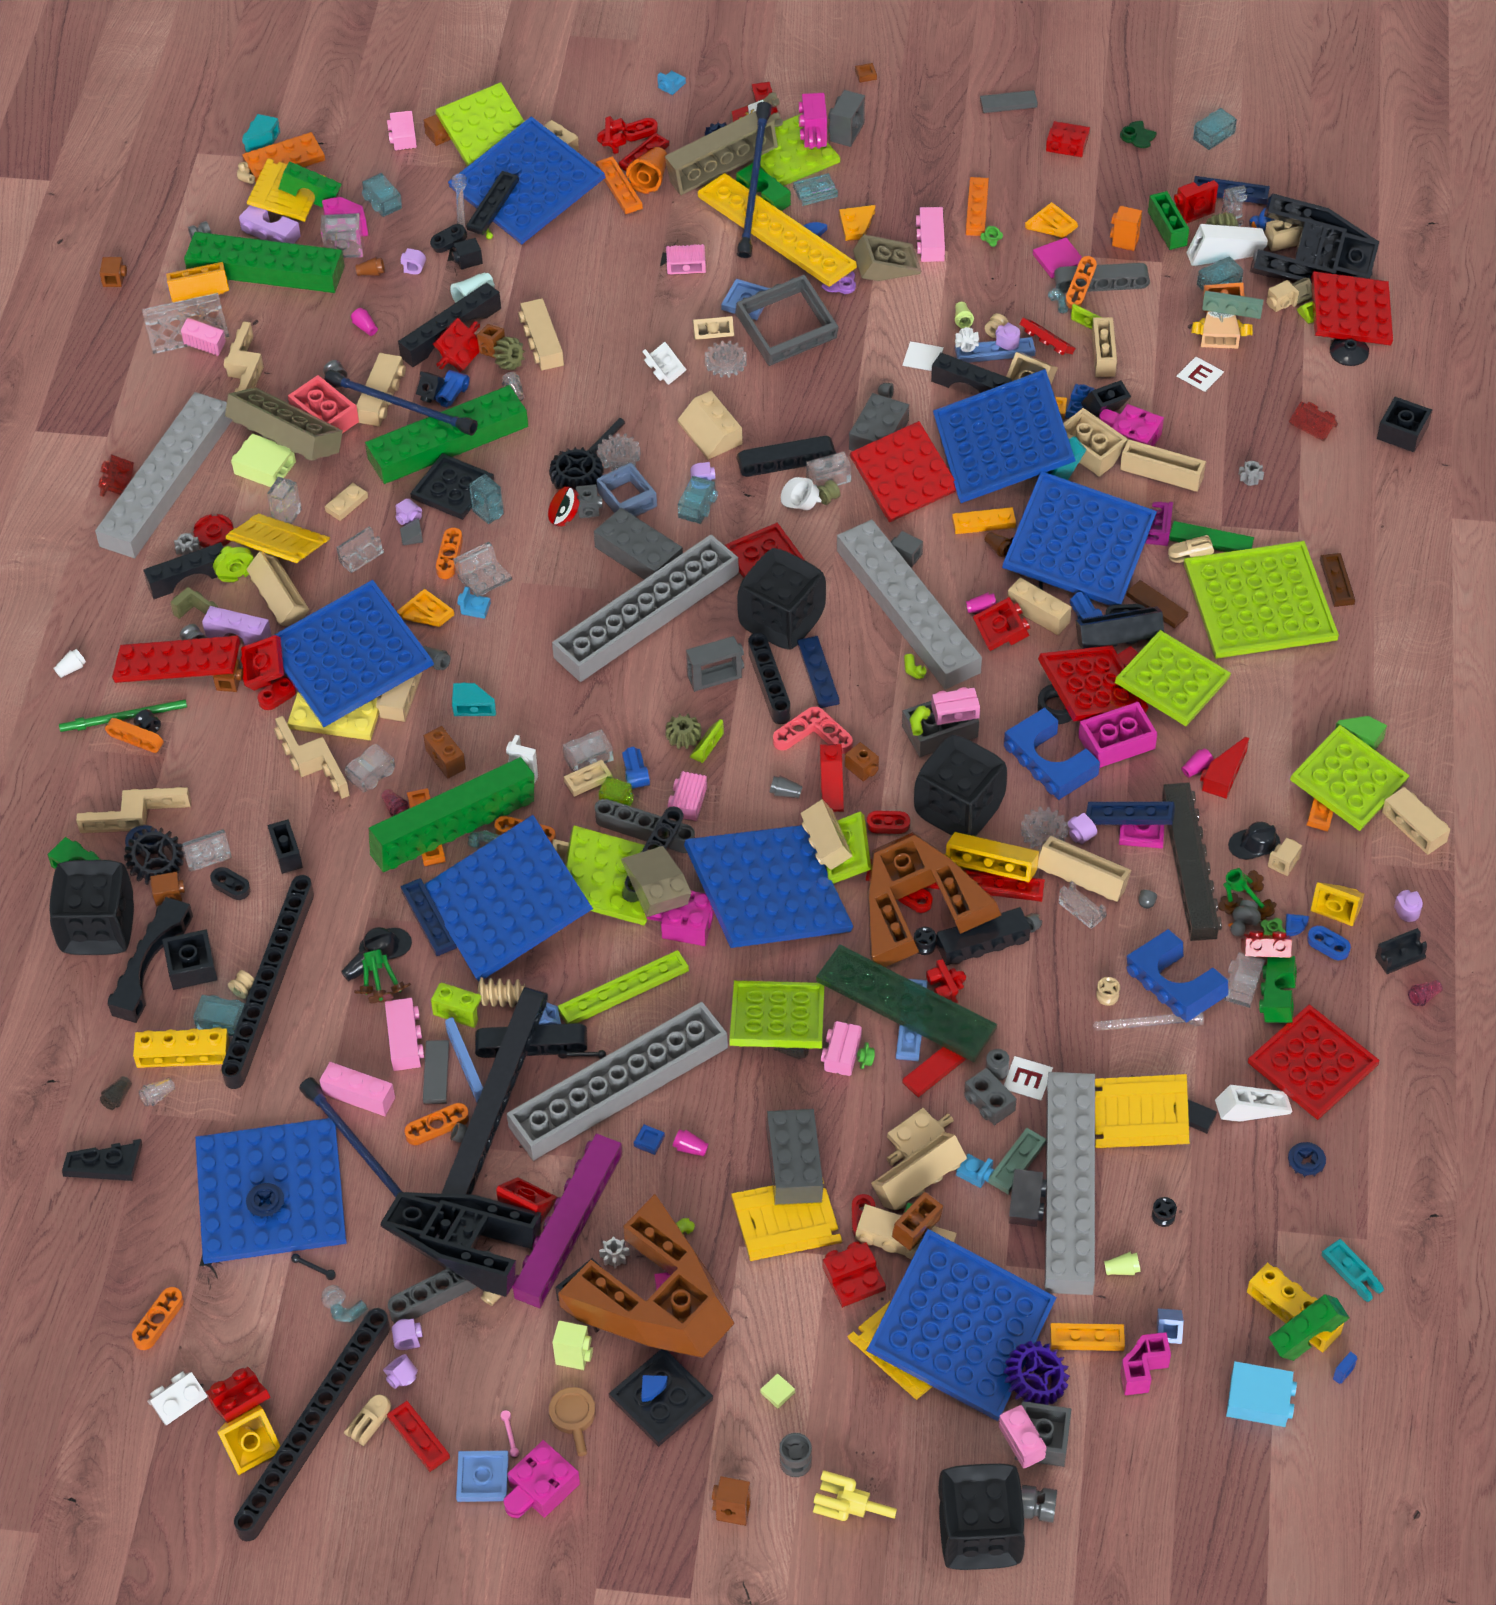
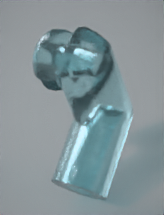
M1053 288L1049 291L1048 297L1051 298V301H1058V311L1066 313L1068 306L1065 303L1066 296L1058 288Z
M489 831L471 833L468 836V846L477 848L480 845V841L489 843L500 835Z
M360 1300L350 1309L343 1308L340 1304H334L330 1312L332 1318L336 1321L353 1322L367 1311L368 1308Z

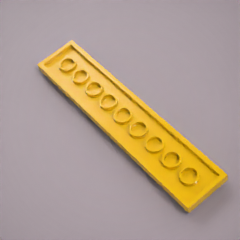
M724 173L697 191L698 197L744 228L749 196L748 188ZM756 194L751 229L752 235L828 287L857 268L856 261Z

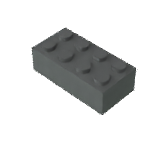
M623 508L616 511L594 531L595 548L642 579H646L683 554V548Z
M814 1109L767 1111L766 1132L775 1205L822 1202L823 1178Z

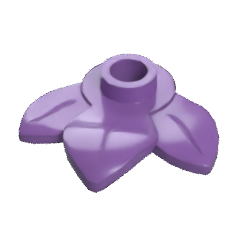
M851 271L832 286L828 287L822 284L821 287L827 292L852 293L856 289V283L854 282L855 274Z

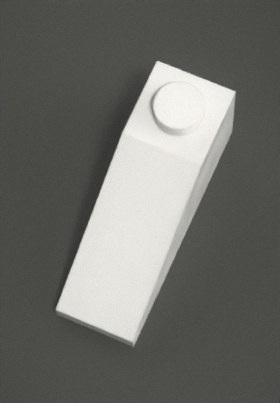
M1229 1085L1215 1099L1220 1118L1223 1120L1241 1122L1287 1115L1293 1112L1288 1096L1283 1091Z

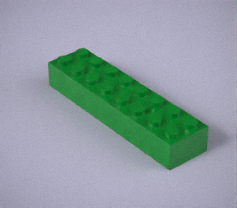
M202 232L194 233L184 257L186 269L223 262L227 280L330 293L336 292L345 267L343 252L340 249Z
M508 385L440 412L453 417H467L476 420L478 427L474 435L464 434L449 423L427 417L366 441L367 458L383 484H387L432 466L442 453L454 457L527 428V410L511 386Z
M519 757L369 827L370 856L384 873L390 869L397 868L409 860H414L428 851L435 850L441 844L452 842L466 833H471L485 824H490L501 816L509 815L521 807L528 806L534 802V773L525 761Z

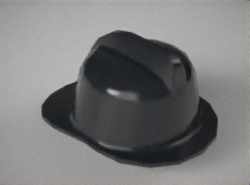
M1255 822L1248 829L1233 834L1229 839L1228 846L1229 851L1234 856L1247 860L1270 854L1281 842L1274 825L1266 822Z
M376 927L367 932L360 943L359 952L362 953L364 950L366 952L381 950L382 955H387L388 960L397 958L410 950L412 945L411 936L400 928L385 929Z

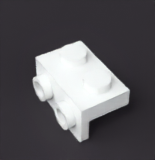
M666 342L650 354L646 349L642 351L646 356L644 361L651 369L653 367L656 369L653 371L660 381L664 379L668 385L687 370Z
M515 735L513 741H510L507 745L508 762L521 757L534 773L535 783L538 778L536 749L521 746L520 736Z
M182 1371L171 1379V1385L165 1389L162 1385L150 1393L152 1398L147 1402L153 1406L165 1425H168L207 1398L206 1393L192 1372L185 1374Z

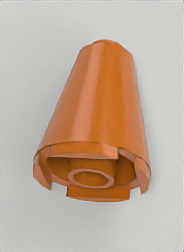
M655 147L629 164L626 177L629 178L632 188L636 191L649 194L650 192L657 191L661 186L666 168L665 156L667 153L664 149Z

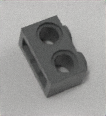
M987 1067L965 1082L964 1096L970 1104H974L979 1109L981 1116L985 1120H989L993 1125H996L1016 1111L1017 1099Z

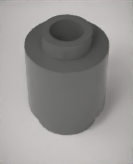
M994 1049L986 1057V1067L999 1081L1008 1075L1010 1061L1008 1053L1002 1049Z

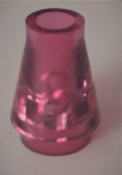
M387 789L382 793L381 798L384 800L391 816L409 809L408 802L391 789Z
M1438 980L1413 985L1408 991V998L1414 1006H1424L1437 994L1441 993L1443 987Z

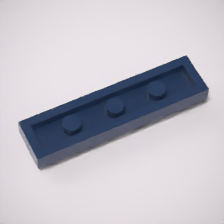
M1195 176L1194 178L1197 186L1215 180L1218 184L1217 198L1267 205L1270 186Z
M818 636L797 640L818 707L825 708L839 705V697Z
M1088 802L1086 815L1095 825H1173L1175 803Z
M419 878L400 886L403 896L436 957L456 949L457 946L446 929L444 920L422 879Z

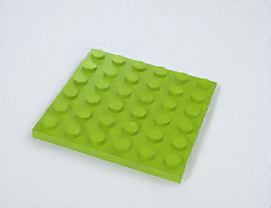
M1305 541L1184 558V567L1215 659L1338 640L1339 634Z

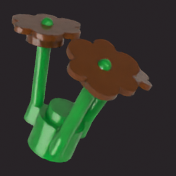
M1240 868L1230 870L1226 875L1227 882L1223 886L1226 889L1227 896L1221 897L1218 908L1227 914H1232L1234 909L1240 906L1243 898L1238 897L1236 893H1232L1231 889L1237 892H1247L1258 904L1257 910L1261 914V920L1272 916L1275 913L1274 908L1277 904L1270 899L1261 902L1255 895L1256 892H1260L1264 888L1262 883L1264 877L1262 875H1259L1255 870H1251L1246 875Z
M375 950L363 954L365 959L362 960L364 985L360 986V990H354V993L365 995L373 993V996L368 997L369 1003H382L393 999L394 993H400L404 988L410 986L411 983L405 985L403 981L398 983L388 963L387 955H382L381 950ZM382 964H384L394 986L390 987L391 992L381 990L378 969L383 968ZM369 971H373L376 989L369 985Z

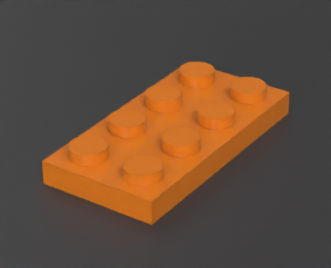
M312 132L242 154L244 162L248 163L250 173L255 176V183L268 158L274 160V164L279 162L288 164L290 161L301 167L325 161V155Z

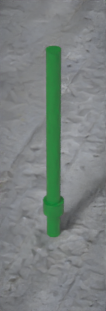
M186 699L92 718H75V721L59 724L60 732L75 729L78 731L86 730V727L108 723L111 718L119 720L135 718L140 711L149 709L153 714L187 708Z

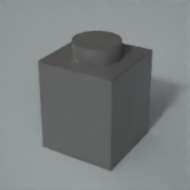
M903 531L891 541L892 545L911 568L923 555V541Z

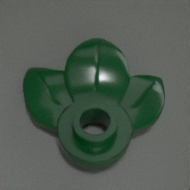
M1143 121L1132 122L1120 132L1122 141L1132 143L1139 148L1150 147V142L1157 135V132L1144 129Z

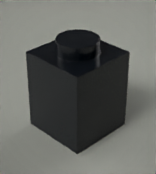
M476 238L454 243L452 257L454 262L459 264L461 270L483 264L481 248Z

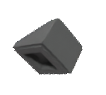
M419 518L400 528L403 545L423 543Z

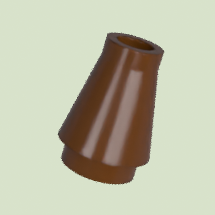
M988 532L984 539L985 542L990 545L999 557L1006 558L1012 540L993 532Z

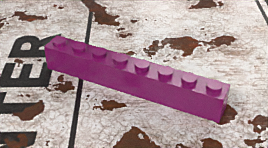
M596 1133L593 1140L587 1142L584 1150L585 1154L582 1160L579 1159L577 1161L572 1179H567L562 1197H558L554 1204L552 1216L546 1218L541 1236L538 1235L534 1240L533 1251L530 1256L527 1255L525 1257L520 1275L515 1276V1282L512 1286L514 1299L541 1309L623 1155L622 1143Z

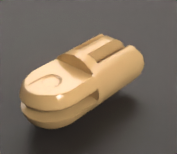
M1208 535L1173 544L1168 549L1169 559L1175 563L1184 562V558L1214 553V548Z
M381 1394L374 1395L346 1428L344 1434L364 1447L391 1411L390 1400Z

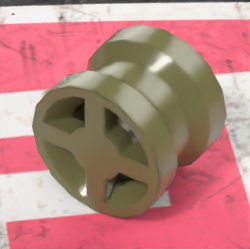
M828 480L825 482V485L817 487L819 489V498L824 505L829 504L832 499H837L841 496L840 489L833 480Z

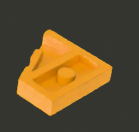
M1052 202L1025 222V228L1028 230L1065 238L1078 227V223Z
M875 205L839 209L845 241L859 240L863 234L866 235L867 229L871 224V218L875 214Z
M423 589L397 610V613L403 620L437 627L442 626L454 616V610L426 589Z

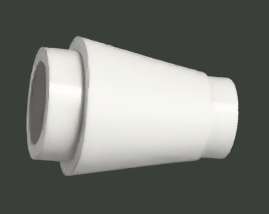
M77 649L70 650L53 669L62 678L82 668L86 661Z

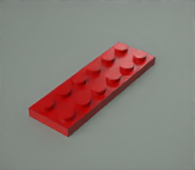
M238 636L120 645L112 678L115 683L233 674L241 640Z

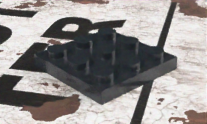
M442 453L410 493L411 499L463 520L494 481V474Z
M660 1349L609 1393V1398L658 1447L713 1401V1395L664 1349ZM643 1375L667 1376L668 1381L664 1391L654 1397L653 1400L642 1402Z

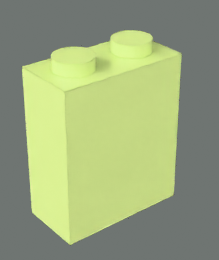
M251 434L244 441L241 449L233 455L231 463L234 474L276 489L296 463L294 452L290 451L288 447Z

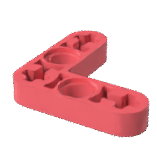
M820 707L808 708L773 734V745L778 750L789 749L812 732L819 735L827 744H839L840 740L842 742V754H846L853 747L852 736ZM797 725L803 726L805 729L803 731L798 732L795 731L793 728ZM826 727H832L835 731L832 733H826L823 731V729Z

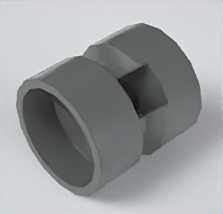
M801 1433L786 1435L780 1442L779 1448L781 1470L790 1477L804 1476L809 1472L812 1464L811 1442Z
M1022 1484L1024 1519L1032 1520L1037 1516L1039 1521L1053 1523L1057 1490L1043 1488L1041 1491H1038L1036 1486Z

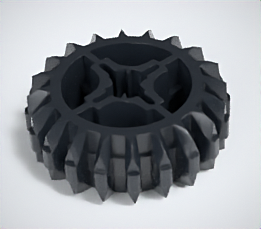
M575 447L574 450L567 448L566 452L560 451L559 455H554L549 469L551 482L556 489L571 487L576 490L577 486L596 485L597 487V479L603 476L604 473L601 458H598L597 453H592L591 449L585 451L584 447L581 449Z
M152 826L149 833L143 828L142 835L135 833V840L129 839L128 844L130 846L125 847L127 854L124 855V861H127L126 869H131L130 875H137L138 882L144 878L145 884L148 885L151 880L150 876L173 872L179 874L180 868L178 866H183L184 864L182 860L184 852L181 851L183 845L177 843V836L171 838L172 832L168 831L166 834H163L162 827L159 829V832H155V828ZM165 846L169 848L173 855L171 861L163 854ZM137 852L141 853L142 857L145 858L143 866L136 859ZM158 854V858L150 859V855ZM155 867H160V868H161V869H158V870H152V869L155 868Z

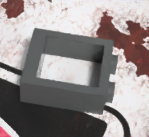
M734 636L686 650L687 677L694 692L742 678L744 663L741 656L744 655L741 643H737ZM732 658L731 662L701 670V666Z

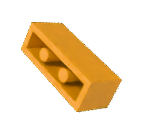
M223 262L166 274L172 302L181 303L191 298L200 299L207 295H220L229 291Z

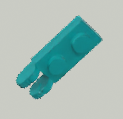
M1338 1239L1322 1251L1321 1256L1353 1289H1356L1358 1295L1366 1302L1372 1300L1373 1296L1363 1284L1365 1281L1376 1293L1380 1294L1384 1291L1382 1283L1373 1275V1271L1341 1239Z

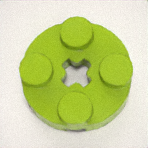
M227 546L221 550V554L215 559L213 569L221 581L236 582L239 581L238 577L242 575L247 577L249 575L246 569L254 558L248 548H232Z

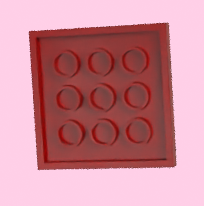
M1313 271L1311 282L1315 336L1344 340L1351 339L1391 346L1393 331L1389 281Z
M920 421L856 449L849 455L889 523L956 492L955 479Z
M1113 646L1040 653L1038 657L1041 666L1073 722L1083 721L1139 702L1145 713L1149 708L1144 700L1115 683L1116 677L1123 671L1125 666Z
M1310 1004L1293 1018L1292 1023H1287L1248 1058L1249 1065L1317 1120L1374 1070L1380 1061Z

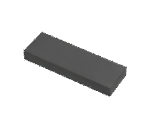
M1034 90L980 96L983 113L1036 108L1038 106Z
M449 1040L426 1041L423 1104L447 1103Z

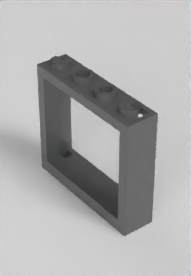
M805 274L797 278L793 277L785 283L776 284L768 290L759 291L755 295L743 298V300L736 303V316L768 366L837 338L839 327ZM801 292L822 327L770 348L749 316V313Z

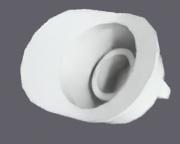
M795 477L789 480L781 493L782 504L789 508L810 510L816 502L821 503L822 501L819 498V489L809 478Z

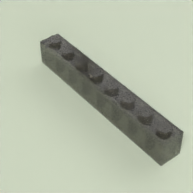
M1190 782L1164 784L1162 801L1175 803L1173 825L1167 826L1190 941L1217 939L1218 930H1222L1221 917H1217L1216 914L1218 911L1217 898H1213L1212 894L1214 893V882L1209 880L1211 869L1210 863L1205 860L1207 856L1206 844H1202L1201 841L1203 839L1202 826H1198L1200 816L1199 809L1194 806L1196 803L1195 791H1191Z

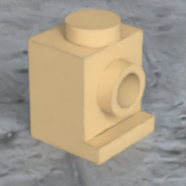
M1286 280L1268 289L1266 303L1275 312L1283 308L1285 309L1290 305L1295 307L1297 306L1299 291Z
M1286 838L1282 845L1278 844L1275 850L1270 853L1268 867L1288 876L1300 858L1302 845L1293 839Z

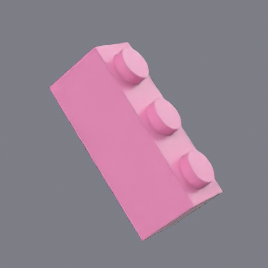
M920 207V215H916V227H920V229H917V240H920V242H917V254H921V262L944 261L943 207Z
M412 998L385 1001L393 1071L421 1067L420 1058H424L423 1045H418V1039H422L421 1027L416 1025L415 1021L420 1019L418 1006H413Z
M329 1062L320 1078L323 1095L382 1116H386L395 1099L392 1083Z

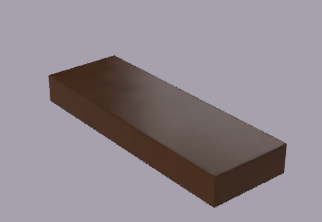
M1341 553L1321 555L1320 562L1334 607L1355 605V597Z
M1141 580L1134 584L1126 593L1128 598L1137 604L1143 605L1145 608L1157 606L1163 612V621L1174 629L1188 617V611Z

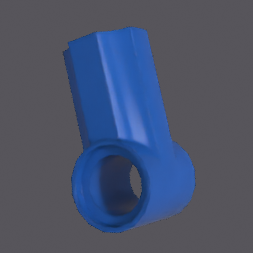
M449 370L445 376L444 385L436 395V401L443 407L451 406L459 393L467 390L470 381L468 375Z
M1078 592L1070 598V605L1075 611L1078 620L1103 615L1100 609H1095L1087 594Z
M635 747L627 748L622 752V757L626 769L625 776L628 789L650 786L648 769L644 767L640 749Z

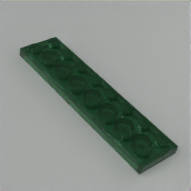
M842 945L837 947L816 976V982L972 1062H975L997 1029L996 1023Z

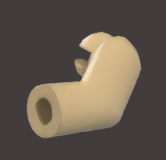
M240 162L237 171L238 179L253 184L255 176L250 174L248 163Z

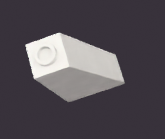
M1200 224L1186 253L1192 266L1253 257L1258 249L1264 250L1268 240L1262 228Z

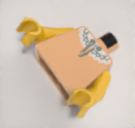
M1208 311L1206 318H1202L1199 322H1193L1191 333L1202 335L1201 347L1238 349L1240 336H1253V325L1243 324L1236 318V315Z

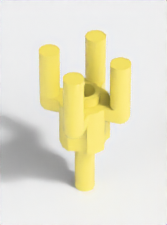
M823 1470L820 1490L837 1494V1499L816 1493L814 1513L846 1521L849 1514L864 1518L866 1511L895 1519L896 1508L869 1501L870 1493L855 1489L856 1481L854 1479Z

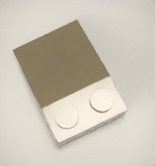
M863 234L853 249L863 279L883 281L918 275L922 272L913 244Z
M663 846L622 858L621 861L646 917L688 905L692 892L684 874Z

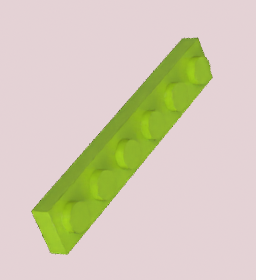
M678 950L558 1005V1011L566 1024L579 1023L688 972L689 966Z

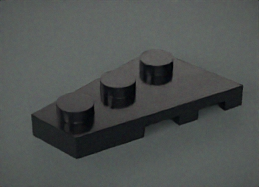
M133 1140L132 1144L122 1146L120 1143L111 1144V1148L100 1150L94 1147L67 1152L62 1168L63 1177L133 1181L142 1148V1140Z

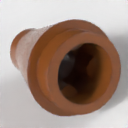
M374 257L355 265L358 276H380L381 273H385L382 258Z

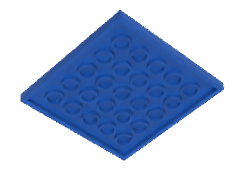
M531 116L448 181L450 188L477 209L502 171L517 175L519 182L493 222L522 245L606 177L603 171Z
M1046 369L933 411L950 471L955 479L954 484L960 503L1040 475V472H1048L1076 461Z
M1040 472L1002 568L1075 594L1082 592L1087 594L1089 599L1109 606L1121 605L1157 511L1066 479Z
M373 580L275 634L281 637L285 674L323 728L434 665L426 650Z
M531 815L424 884L444 920L446 929L478 982L481 977L483 979L487 978L593 909L534 815Z
M802 825L685 840V849L730 948L852 931L853 924L832 881L828 879L824 864L821 865L815 856L817 850L810 844L808 840L810 835Z
M326 1118L195 1137L204 1264L347 1244L337 1128L335 1123L331 1121L332 1119ZM271 1183L278 1186L284 1194V1204L280 1212L273 1214V1217L266 1216L263 1219L256 1215L253 1216L246 1205V1197L249 1191L259 1184ZM269 1198L267 1200L260 1199L262 1206L265 1203L271 1205Z
M927 1229L866 1351L998 1421L1012 1393L1009 1392V1388L1012 1386L1011 1383H1004L1008 1375L1003 1373L1004 1369L1008 1367L1005 1361L1009 1358L1010 1352L1016 1350L1018 1345L1025 1344L1028 1341H1032L1033 1344L1036 1342L1057 1297ZM1025 1358L1022 1361L1021 1371L1026 1364Z

